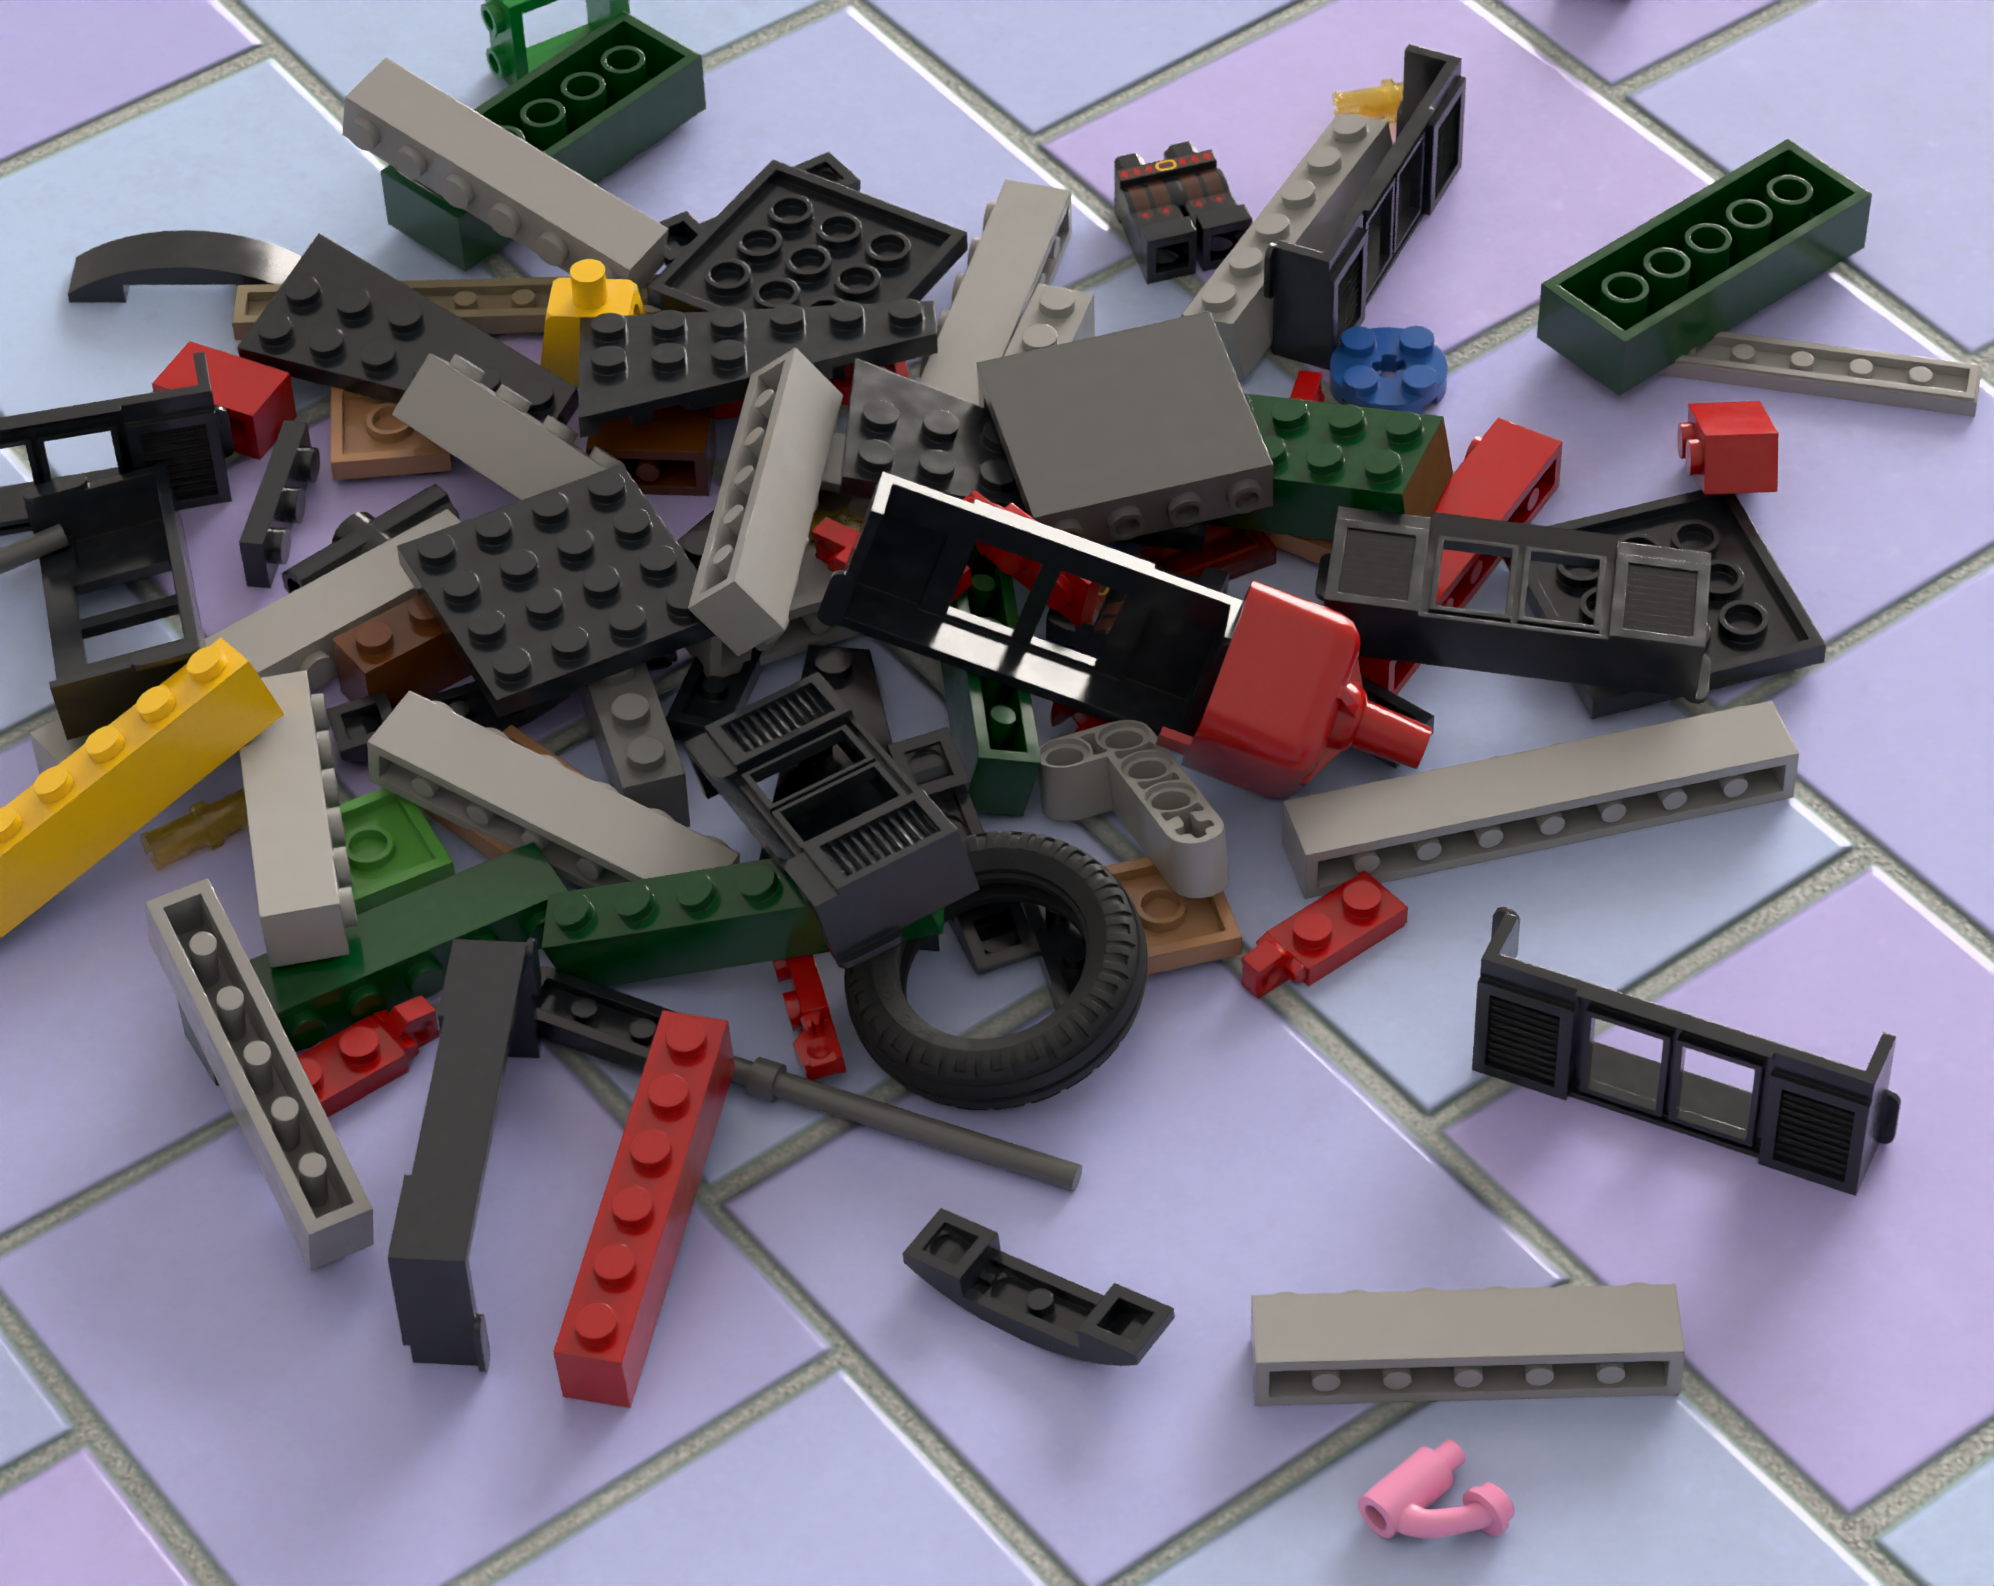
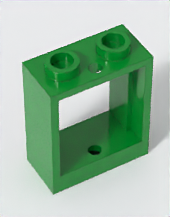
M485 0V3L481 5V16L490 36L491 47L487 48L486 57L492 73L497 79L503 78L509 85H512L621 12L625 11L630 14L629 0H586L588 24L527 48L522 14L558 0Z

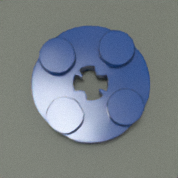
M1356 326L1344 331L1341 336V344L1331 356L1329 385L1334 399L1341 405L1342 398H1344L1348 403L1359 407L1411 411L1424 414L1425 405L1431 403L1435 398L1436 404H1438L1446 393L1448 365L1443 351L1435 344L1434 333L1428 328L1410 326L1405 329L1396 327L1369 329ZM1382 372H1394L1395 377H1382Z

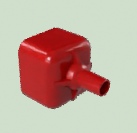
M1252 580L1243 598V601H1245L1212 694L1192 737L1162 727L1156 741V745L1183 755L1181 766L1266 798L1283 799L1292 797L1302 790L1339 753L1345 752L1348 748L1417 769L1429 742L1432 727L1367 700V693L1362 685L1358 661L1361 641L1353 621L1337 611Z

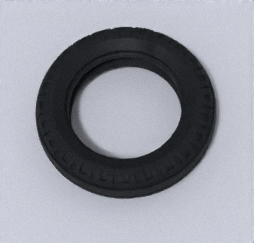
M1021 831L986 832L969 835L966 839L962 840L980 890L945 906L943 924L968 910L1000 902L1037 904L1057 912L1070 921L1086 942L1085 963L1073 992L1055 1012L1027 1029L995 1038H963L934 1028L920 1018L907 1002V979L910 967L918 950L929 936L903 940L900 944L854 967L845 968L844 973L845 996L852 1024L864 1048L877 1065L900 1085L923 1098L946 1106H956V1108L968 1110H1002L1025 1106L1026 1103L1030 1102L1033 1104L1061 1093L1063 1089L1071 1088L1092 1074L1095 1068H1099L1114 1053L1120 1042L1123 1041L1129 1032L1143 999L1148 972L1146 937L1137 909L1127 891L1104 865L1083 850L1053 837Z

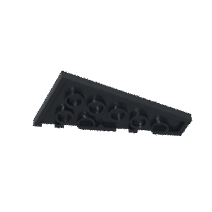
M320 233L315 237L237 347L239 357L288 372L290 377L395 404L399 403L429 353L447 362H450L454 354H457L485 372L480 382L494 392H497L502 384L530 401L532 404L526 413L541 423L549 415L567 425L579 407L577 387Z
M855 358L839 495L871 500L882 472H886L961 500L970 495V492L976 490L992 503L1004 508L1013 503L1027 514L988 409ZM1207 521L1122 541L1202 553L1207 537Z

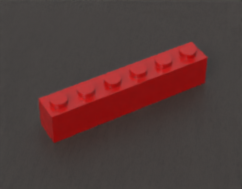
M1498 417L1483 437L1476 436L1472 440L1464 461L1452 474L1433 512L1530 524L1560 485L1563 441ZM1443 549L1436 605L1464 609L1503 558L1500 556ZM1358 656L1361 676L1398 695L1421 665L1418 663Z
M662 1010L553 1351L563 1397L631 1408L734 1073L735 1063L728 1020Z

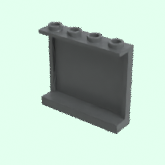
M1210 311L977 362L979 405L990 411L1026 512L1037 522L1102 545L1273 506V463Z

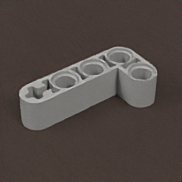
M1136 720L1115 721L1052 739L1039 747L1041 766L1038 772L1042 810L1047 817L1057 821H1075L1113 810L1177 894L1188 898H1205L1222 892L1228 886L1230 879L1225 829L1221 817L1167 748L1156 745L1158 737L1145 723Z

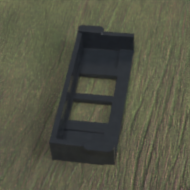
M1408 44L1404 51L1403 99L1397 110L1396 141L1325 250L1321 252L1281 240L1277 244L1271 243L1268 246L1264 258V297L1273 298L1272 354L1330 371L1331 356L1341 344V336L1344 331L1351 327L1361 326L1363 323L1365 308L1424 215L1430 216L1462 166L1466 77L1461 76V57Z
M205 352L193 354L198 385L0 417V449L26 445L33 477L32 482L0 487V536L32 531L22 497V492L25 489L34 485L73 476L52 478L44 442L106 431L111 432L118 467L80 473L87 477L88 483L165 463L179 510L231 502L232 498L225 458L230 457L234 453V440L227 409L222 406H215Z
M165 463L88 483L85 475H73L34 485L22 492L24 506L33 534L60 524L69 543L68 547L39 558L57 679L50 681L49 685L67 740L92 734L99 728L108 726L135 705L144 692L159 686L186 665L195 652L206 647L182 516ZM172 571L176 594L81 619L77 595ZM180 614L183 639L88 664L84 639Z
M882 472L844 570H838L832 574L819 606L817 617L826 626H842L1109 722L1136 720L1149 726L1157 737L1162 727L1192 737L1212 694L1245 601L1156 570V564L979 500L975 499L972 504ZM977 541L1042 564L1014 629L950 607ZM1061 571L1126 594L1097 659L1033 636Z
M1338 507L1331 553L1324 554L1320 558L1315 596L1319 600L1324 601V607L1337 611L1353 621L1361 641L1359 656L1684 697L1688 702L1694 704L1704 703L1708 699L1711 660L1708 656L1704 655L1711 553L1618 541L1619 535L1432 512V517L1428 518ZM1443 549L1511 558L1505 614L1436 605ZM1530 560L1599 569L1593 625L1524 617Z
M819 672L704 726L705 733L683 743L704 796L710 799L720 794L813 909L829 951L840 968L854 967L900 944L905 938L903 927L980 890L959 830L922 788L919 789L854 716L852 709ZM836 744L854 763V765L775 803H772L757 785L758 782ZM868 781L887 801L806 842L802 840L788 822V820Z
M1499 907L1494 912L1491 941L1481 958L1480 978L1477 981L1472 1058L1473 1071L1565 1101L1569 1096L1758 1158V1164L1854 1196L1859 1191L1879 1143L1889 1144L1893 1142L1897 1133L1901 1099L1895 1092L1888 1090L1897 1036L1883 1032L1865 1071L1515 959L1518 954L1520 917L1514 910L1508 907ZM1595 1020H1602L1663 1040L1661 1063L1595 1042ZM1686 1048L1754 1069L1752 1092L1684 1071Z
M528 938L527 942L453 939L437 1015L440 1039L412 1175H404L387 1256L402 1343L405 1346H410L413 1363L478 1366L479 1372H488L490 1345L485 1315L477 1313L469 1255L507 1058H540L542 1047L534 997L539 996L541 991V969L536 938Z

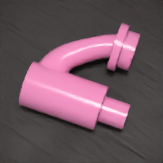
M1450 1439L1445 1440L1435 1450L1420 1447L1362 1495L1357 1503L1359 1512L1366 1524L1375 1533L1387 1539L1392 1538L1397 1533L1416 1538H1440L1480 1529L1491 1536L1497 1537L1508 1529L1509 1520L1514 1517L1515 1510L1507 1494L1500 1487L1490 1482L1483 1484L1481 1487L1473 1486L1463 1495L1464 1506L1427 1509L1453 1487L1454 1477L1452 1472L1466 1461L1461 1447Z

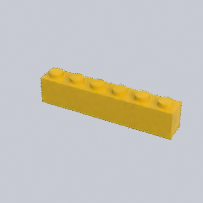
M222 637L210 646L195 652L187 664L159 686L144 692L130 709L108 726L93 732L84 745L57 766L42 772L36 778L33 785L6 806L0 807V939L284 715V712L250 661Z

